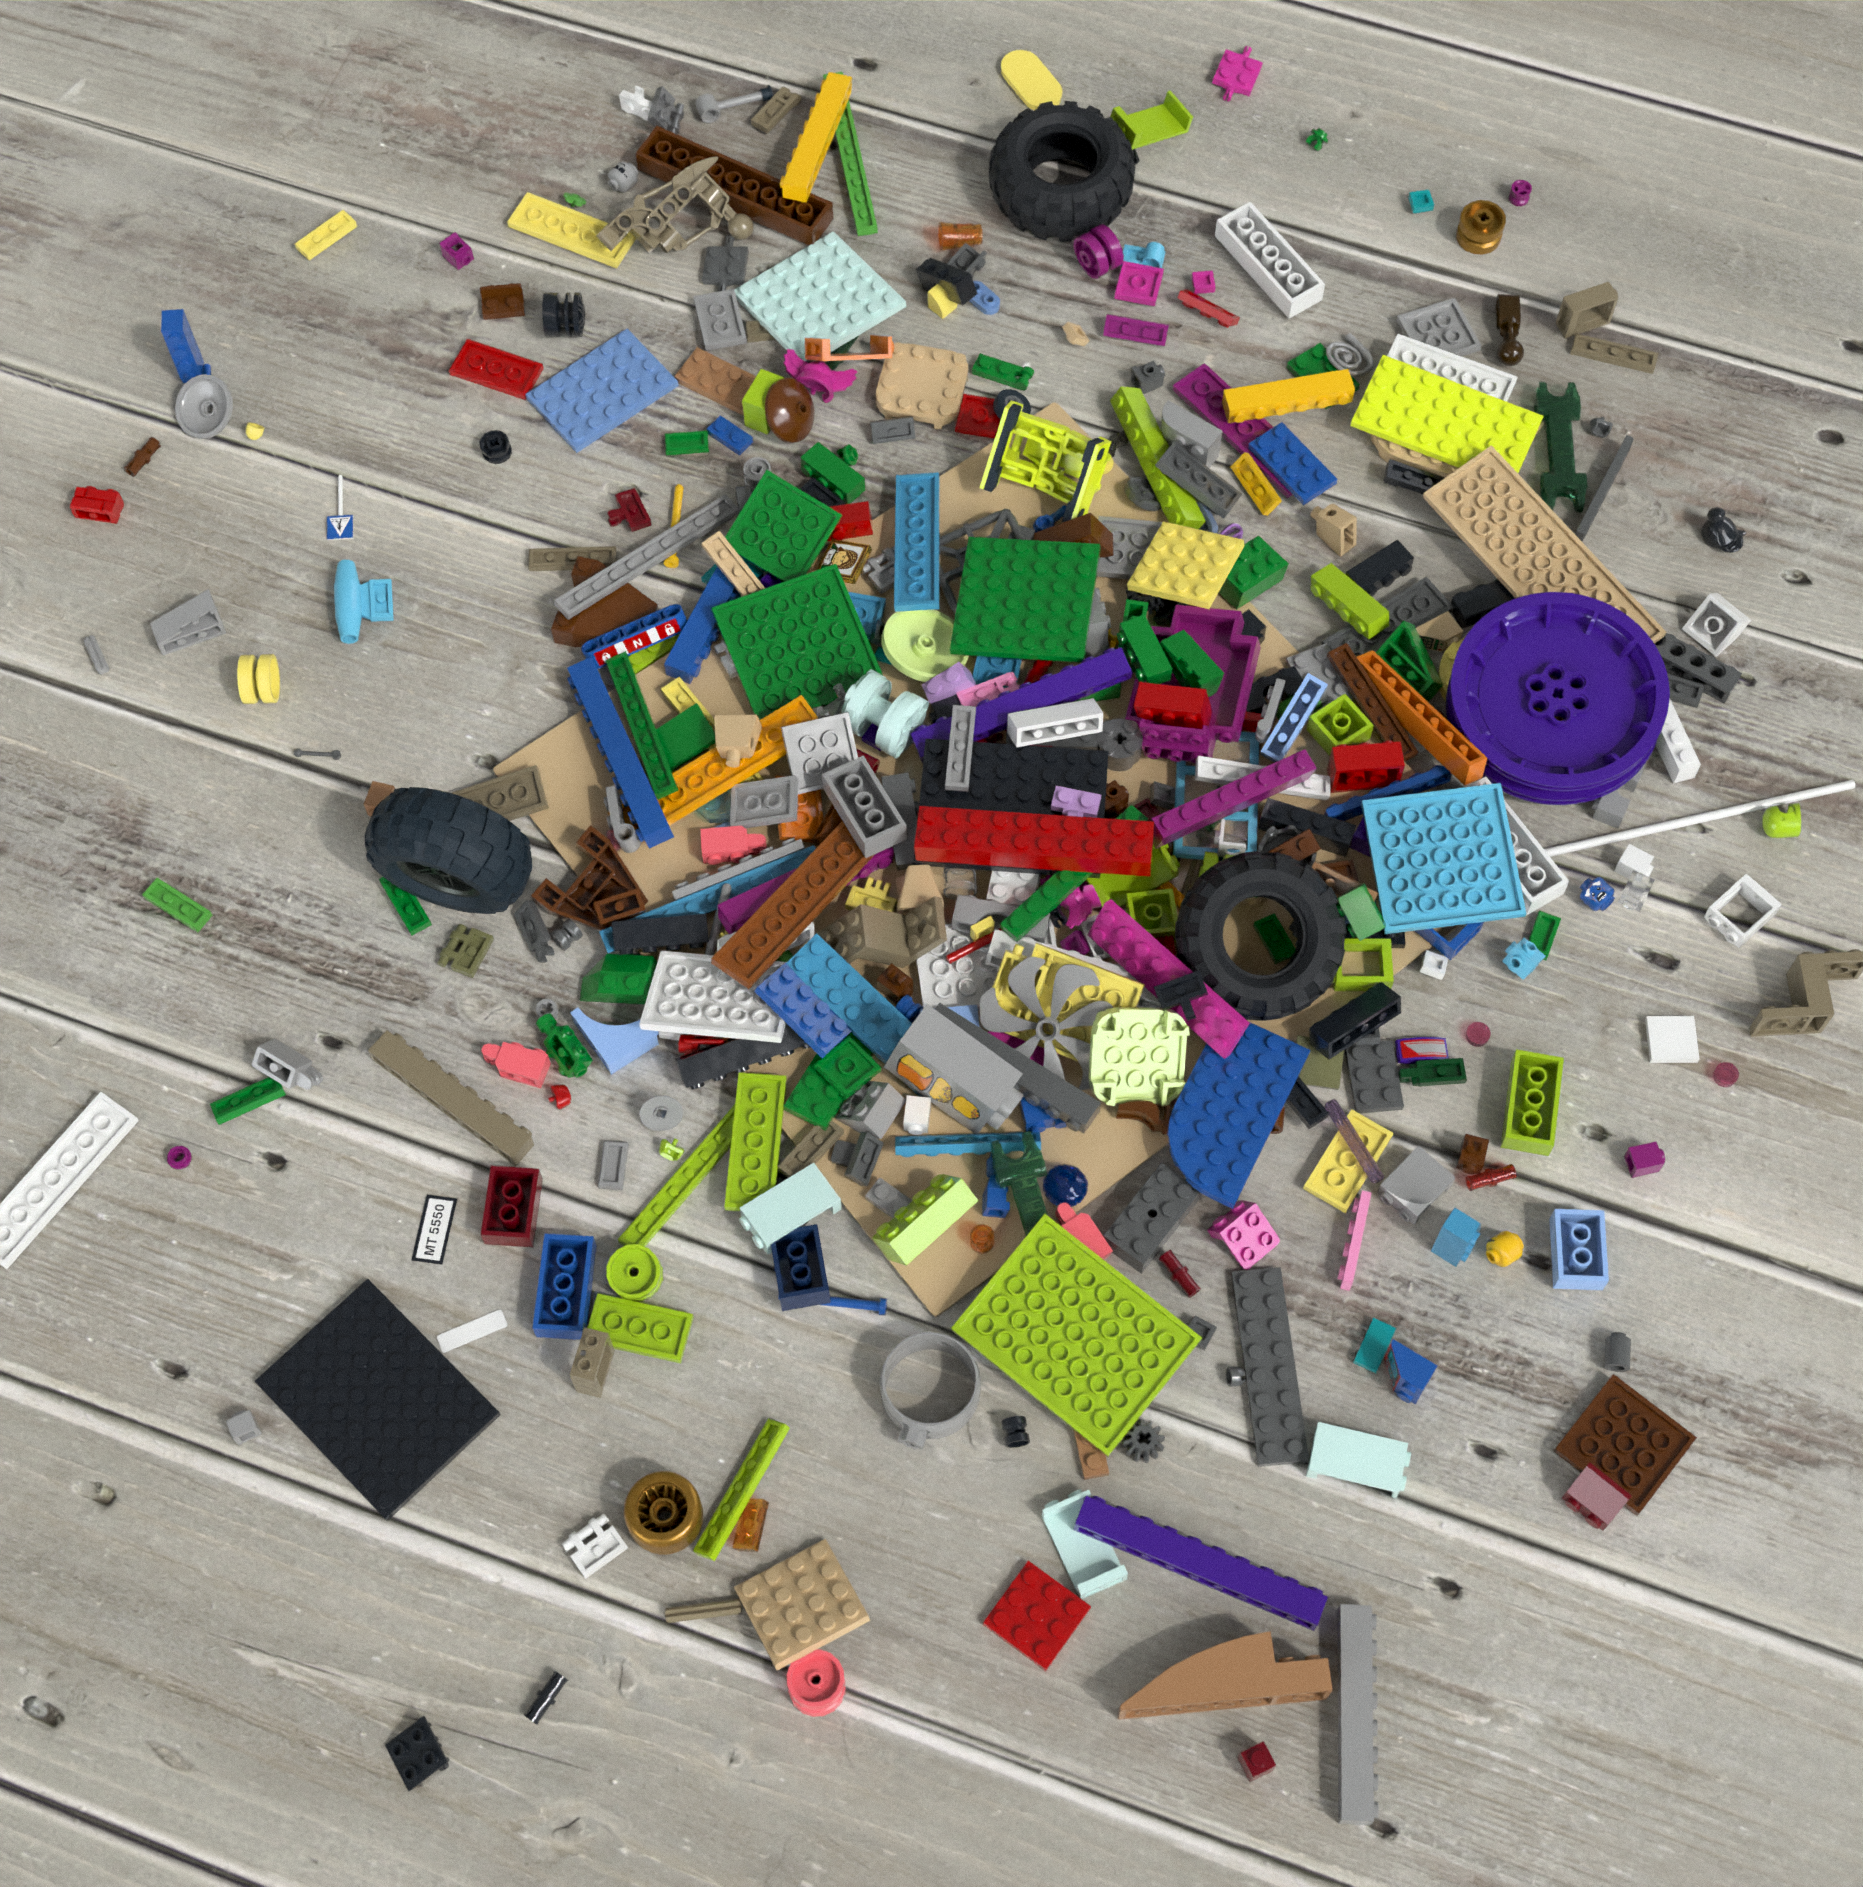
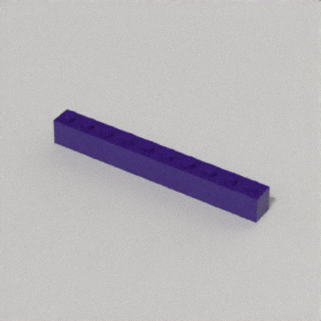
M1122 648L1107 649L1101 656L1096 658L1094 656L1088 657L1076 666L1068 665L1057 674H1046L1035 683H1024L1019 686V689L1013 692H1002L998 695V698L991 701L989 699L980 701L976 706L973 742L1006 730L1009 713L1074 702L1131 679L1132 671ZM947 716L941 717L929 726H919L911 733L912 741L922 764L925 739L950 740L952 716L949 718Z
M1098 1496L1085 1497L1074 1525V1531L1312 1631L1318 1626L1328 1596L1323 1595L1322 1590L1312 1586L1306 1588L1299 1585L1296 1579L1289 1576L1282 1578L1275 1575L1274 1571L1268 1567L1251 1565L1250 1561L1244 1557L1227 1555L1226 1551L1220 1547L1203 1545L1200 1539L1177 1534L1178 1531L1170 1526L1160 1527L1153 1524L1154 1521L1146 1516L1136 1517L1122 1506L1112 1507Z

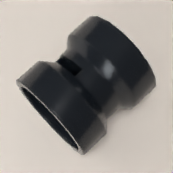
M1013 1416L1001 1421L1002 1430L1006 1432L1004 1441L1007 1448L1022 1447L1030 1443L1029 1434L1025 1430L1027 1426L1026 1417Z

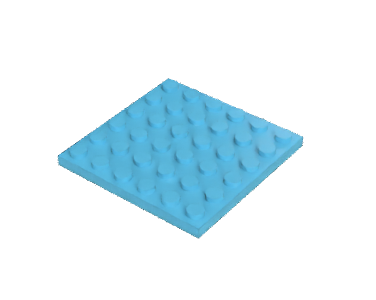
M1501 783L1362 800L1361 806L1378 892L1380 912L1386 923L1384 934L1526 916Z

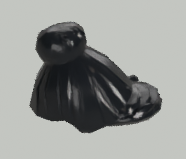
M1711 508L1707 513L1708 520L1704 523L1701 530L1702 537L1713 548L1729 553L1737 552L1743 547V536L1747 534L1746 531L1737 530L1732 520L1725 516V511L1722 508Z

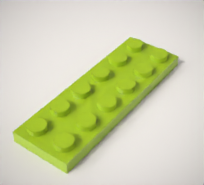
M738 1073L725 1210L740 1211V1207L777 1184L783 1106L787 1081L785 1075Z

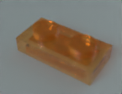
M764 1499L749 1500L738 1520L733 1549L745 1552H758L769 1506L768 1501Z

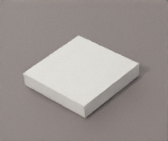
M1646 1016L1645 1024L1650 1063H1698L1700 1059L1694 1016Z

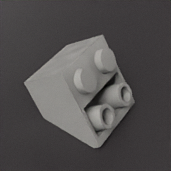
M869 1081L842 1104L836 1119L859 1133L869 1132L877 1139H882L905 1104L906 1099L889 1083Z

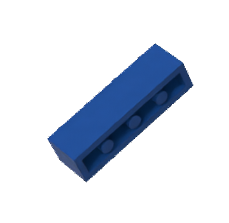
M184 309L163 310L161 332L182 384H185L195 376L204 375V360Z

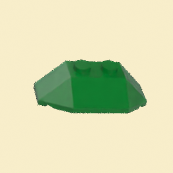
M606 954L583 977L580 1001L645 1005L657 961L653 956Z

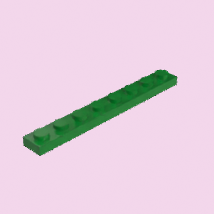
M625 651L606 660L655 796L659 800L679 791L632 663Z
M1130 805L1116 818L1148 821V818L1133 805ZM1059 870L1000 923V928L1018 942L1093 873Z

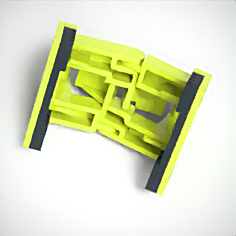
M1011 400L1004 408L980 488L992 492L998 486L1000 478L1003 477L1032 488L1035 486L1037 489L1066 503L1067 507L1062 522L1087 514L1093 495L1101 488L1100 482L1107 461L1111 459V455L1108 453L1111 441L1101 436L1090 439L1075 430L1070 431V428L1065 425L1021 412L1023 404ZM1013 433H1014V434H1015V437H1014L1012 446L1009 447V446H1010L1011 439H1012V436H1013ZM1023 437L1028 438L1023 455L1034 463L1019 459L1021 453L1019 449ZM1055 453H1057V456H1056V459H1055V462H1054V465H1053V464H1052V461H1053V458H1054ZM1064 473L1079 478L1078 483L1064 476Z

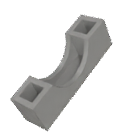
M958 895L952 917V930L970 933V926L989 916L992 917L994 922H1002L1020 905H1006L993 899H977L973 895ZM1050 913L1024 937H1030L1035 941L1045 944Z

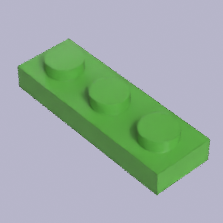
M156 878L142 894L144 899L197 933L213 916L211 911L159 878Z

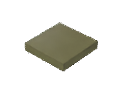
M1298 1035L1296 1044L1311 1050L1299 1074L1301 1080L1307 1086L1339 1090L1344 1050L1333 1058L1327 1059L1310 1045V1037Z

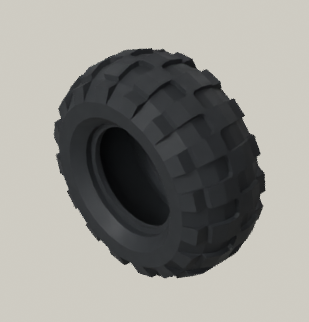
M1052 101L1040 103L1035 111L1027 108L1020 112L1013 122L1009 121L997 137L996 145L991 150L989 185L993 192V198L1001 212L1004 213L1005 217L1009 218L1015 227L1022 232L1027 229L1032 231L1035 238L1047 240L1048 236L1059 237V242H1072L1073 236L1089 233L1092 228L1099 224L1109 226L1120 215L1122 207L1125 208L1133 192L1135 165L1131 145L1128 139L1125 138L1122 129L1111 117L1104 118L1101 110L1090 105L1085 109L1078 107L1077 102L1065 101L1064 105H1053ZM1068 159L1082 164L1091 174L1076 183L1054 184L1041 179L1033 170L1038 165L1049 160Z
M1244 852L1226 858L1210 867L1197 878L1196 882L1187 891L1180 905V911L1175 923L1174 939L1176 940L1177 958L1192 972L1199 970L1204 983L1246 1020L1266 1021L1281 1019L1309 1007L1333 983V979L1342 965L1345 954L1344 941L1345 934L1347 933L1345 917L1341 916L1336 904H1338L1339 900L1333 889L1308 864H1303L1293 859L1292 856L1278 852ZM1265 897L1281 904L1290 913L1297 929L1295 952L1287 965L1274 974L1255 975L1248 973L1238 967L1226 952L1223 941L1225 921L1231 910L1246 898Z

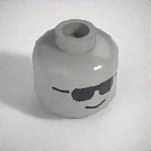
M619 162L608 172L609 186L614 191L627 192L638 182L639 174L636 167L630 162Z

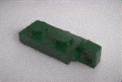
M1463 1058L1416 1061L1415 1064H1410L1409 1068L1399 1069L1398 1072L1400 1083L1412 1082V1086L1418 1087L1464 1084L1467 1081Z

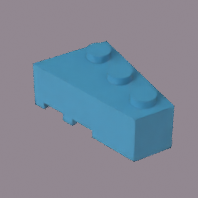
M1454 1208L1443 1224L1431 1252L1457 1267L1460 1260L1465 1262L1471 1254L1480 1236L1481 1223Z

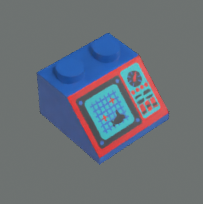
M1393 1339L1384 1357L1393 1391L1397 1393V1396L1406 1403L1412 1402L1416 1405L1434 1374L1437 1365Z

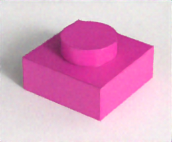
M1213 270L1192 272L1195 294L1215 292Z

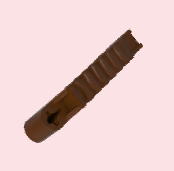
M1151 1101L1126 1102L1119 1104L1116 1119L1137 1120L1144 1123L1151 1132H1162V1134L1166 1135L1172 1107L1169 1105L1165 1106L1163 1119H1159L1160 1112L1155 1103ZM1283 1107L1270 1134H1278L1283 1131L1285 1107Z

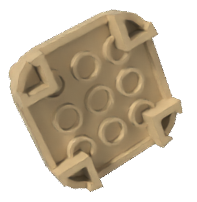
M894 343L892 358H885L877 385L876 408L885 416V419L913 416L914 421L934 424V429H942V426L950 424L952 421L956 422L966 382L968 381L966 356L962 353L916 344Z

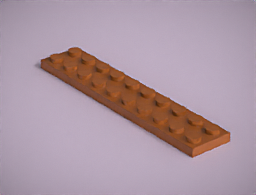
M842 821L711 958V964L750 989L874 855L868 858L864 857Z

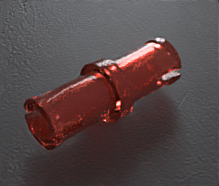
M1509 1164L1496 1169L1487 1168L1485 1172L1465 1177V1182L1468 1190L1473 1191L1486 1186L1495 1187L1497 1183L1515 1179L1517 1173L1514 1165Z

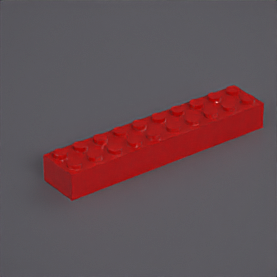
M919 806L914 850L916 861L1150 877L1154 822Z

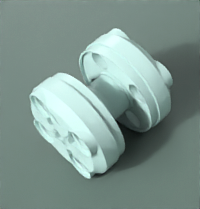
M870 669L847 691L841 713H849L854 735L863 736L872 723L877 725L879 728L875 740L876 746L881 751L897 759L913 743L911 733L914 732V729L923 725L929 701L915 693L905 691L893 703L889 702L892 689L891 681Z

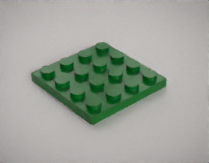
M766 470L725 538L740 557L778 580L785 582L808 573L842 518V514Z

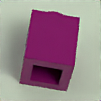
M1657 1141L1629 1147L1624 1155L1631 1178L1660 1172L1665 1164L1664 1151L1659 1149Z

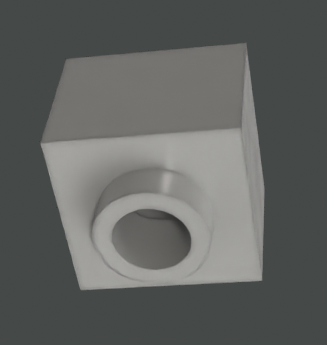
M250 1410L236 1412L231 1416V1419L226 1421L232 1438L238 1445L262 1434L257 1420Z

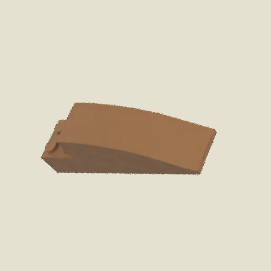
M1271 1631L1240 1637L1196 1653L1169 1667L1120 1705L1118 1720L1327 1700L1333 1690L1328 1658L1321 1659L1320 1655H1309L1304 1657L1305 1660L1294 1661L1293 1657L1279 1659V1663H1275Z

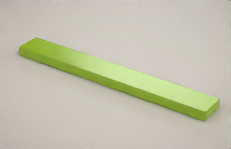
M735 1104L617 1239L621 1245L639 1244L646 1246L731 1148Z

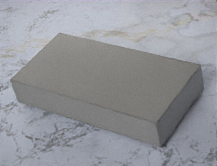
M604 1141L598 1182L599 1189L623 1190L629 1147L628 1142Z

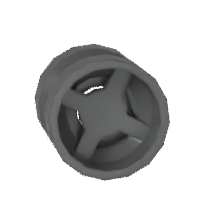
M567 919L562 923V927L552 931L550 936L563 951H566L571 946V943L578 941L583 934L572 920Z

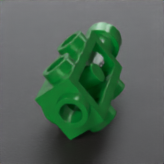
M551 1013L541 1016L537 1020L536 1026L541 1033H545L547 1036L543 1041L547 1047L545 1052L550 1058L556 1060L559 1065V1073L568 1078L583 1076L587 1072L589 1065L593 1062L586 1048L580 1043L574 1031L568 1025L557 1026V1021Z

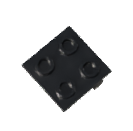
M422 1716L385 1745L408 1792L436 1771H443L449 1767V1758L445 1756L441 1748L442 1744L438 1743L439 1739L434 1735L431 1729L432 1725L430 1722L428 1723L425 1716Z

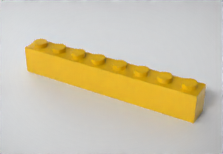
M829 72L826 80H822L821 92L816 94L815 106L810 108L809 120H805L803 134L799 135L797 148L794 147L792 152V161H788L786 175L781 177L780 188H783V198L807 202L852 93V77Z

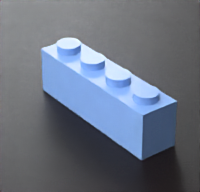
M1309 673L1306 675L1263 746L1260 755L1274 763L1286 757L1326 691L1328 684Z

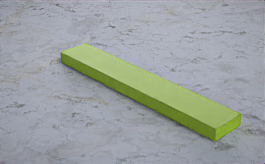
M768 1418L693 1550L694 1553L712 1561L716 1560L788 1433L790 1427L785 1423Z

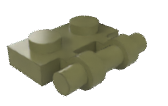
M458 924L456 930H452L446 948H442L439 954L441 957L437 964L445 968L449 961H453L451 964L453 971L473 978L494 938L492 935L475 928H471L469 934L466 935L464 933L467 927ZM462 943L463 945L459 952H455L457 945Z

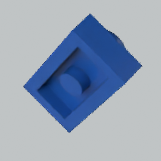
M721 415L707 428L709 436L739 456L753 443L751 435Z

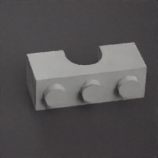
M1645 765L1631 780L1619 789H1626L1634 793ZM1617 790L1595 799L1591 809L1596 811L1592 819L1618 829L1631 800L1622 797Z

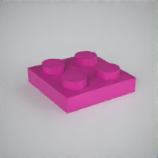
M1123 261L1114 299L1155 306L1164 269Z

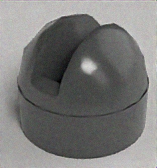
M1236 1366L1227 1367V1385L1229 1387L1242 1385L1245 1382V1378L1241 1376L1246 1375L1245 1371Z

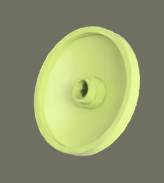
M937 610L896 612L888 619L882 632L881 643L887 659L901 673L918 681L927 682L958 662L965 666L969 655L950 654L949 649L954 620Z

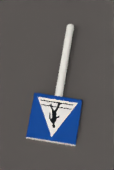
M342 475L338 476V516H327V540L353 539V515H343Z

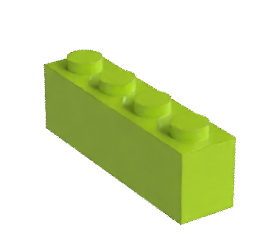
M1330 563L1311 575L1310 589L1313 595L1322 599L1328 608L1336 611L1342 620L1349 622L1359 634H1363L1369 640L1389 627V611L1334 564Z

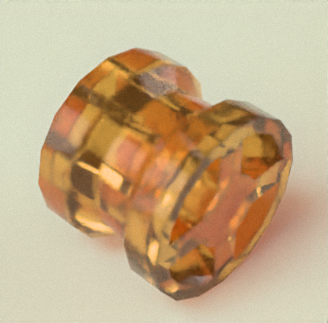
M980 1224L971 1230L970 1246L975 1252L984 1254L991 1251L994 1246L995 1237L992 1228L988 1225Z

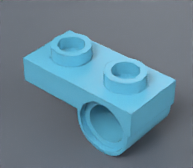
M1157 242L1148 243L1146 248L1125 244L1123 249L1124 261L1162 268L1165 258L1164 246Z

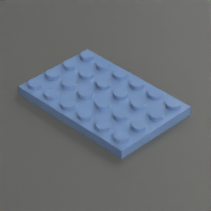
M625 329L528 392L526 398L571 448L578 453L678 387V381L628 329Z

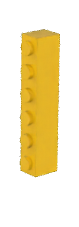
M1349 369L1226 389L1223 391L1222 405L1227 422L1240 423L1250 419H1262L1274 415L1281 416L1286 413L1304 412L1309 409L1326 408L1327 406L1339 404L1345 405L1353 401L1355 388Z

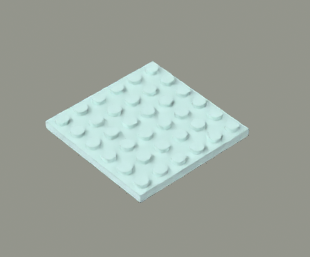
M835 232L829 233L814 244L807 246L734 289L737 301L786 350L793 349L797 356L807 363L816 360L805 359V338L830 339V352L906 307V301Z

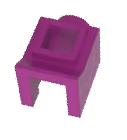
M456 232L439 243L442 256L457 270H460L474 260L472 248ZM454 245L458 249L457 251L452 249Z

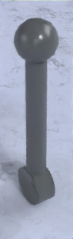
M299 748L294 750L296 757L307 755L332 757L334 760L341 758L339 750H334L333 752L302 751Z

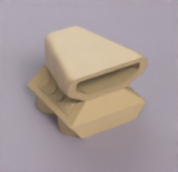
M930 865L908 866L906 874L896 878L898 914L906 915L934 896L942 898L944 912L942 876L933 874Z

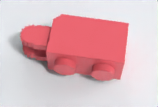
M743 826L700 829L704 864L718 865L721 862L740 863V859L749 855L761 854L760 851L767 848L764 835L759 833L747 834V829Z
M503 1042L502 1046L491 1045V1043L485 1044L481 1050L486 1063L495 1065L502 1078L540 1089L551 1065L549 1056L545 1051L538 1048L533 1050L527 1049L517 1042H511V1044Z
M1066 1202L1058 1205L1055 1215L1061 1227L1103 1260L1111 1255L1113 1250L1089 1214L1080 1213L1077 1215Z

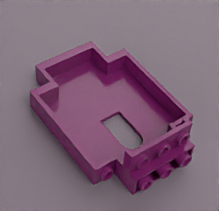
M1176 605L1170 628L1151 626L1159 643L1185 630L1224 672V676L1217 693L1208 697L1212 708V715L1209 727L1203 725V729L1170 726L1137 717L1134 702L1139 681L1135 677L1125 719L1133 720L1138 724L1143 736L1142 750L1144 756L1150 759L1164 758L1174 762L1182 760L1196 764L1198 756L1212 758L1216 740L1224 743L1239 742L1261 649L1258 636L1242 635L1244 619L1241 611ZM1173 673L1171 674V680L1161 683L1163 685L1181 686Z

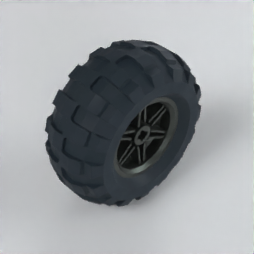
M420 787L395 789L393 793H390L389 796L374 808L365 832L367 861L372 864L371 867L395 886L418 898L457 911L477 914H496V912L506 911L508 906L515 903L522 895L532 871L530 841L516 825L482 804L441 790Z

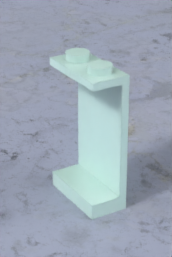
M812 1163L740 1207L741 1218H739V1221L746 1231L750 1230L754 1235L752 1239L758 1249L763 1248L768 1255L772 1253V1243L825 1210L830 1209L833 1214L840 1211L841 1199L815 1163Z
M1318 1422L1314 1432L1306 1477L1316 1479L1317 1475L1321 1474L1392 1491L1391 1497L1396 1498L1399 1492H1404L1407 1476H1403L1404 1466H1409L1411 1452L1407 1451L1408 1443Z
M1080 1489L1070 1493L1066 1500L1061 1502L1054 1500L1044 1506L1045 1509L1042 1510V1518L1078 1597L1084 1599L1127 1580L1128 1572L1124 1564H1120L1112 1546L1073 1530L1085 1497H1091L1089 1490L1082 1492Z

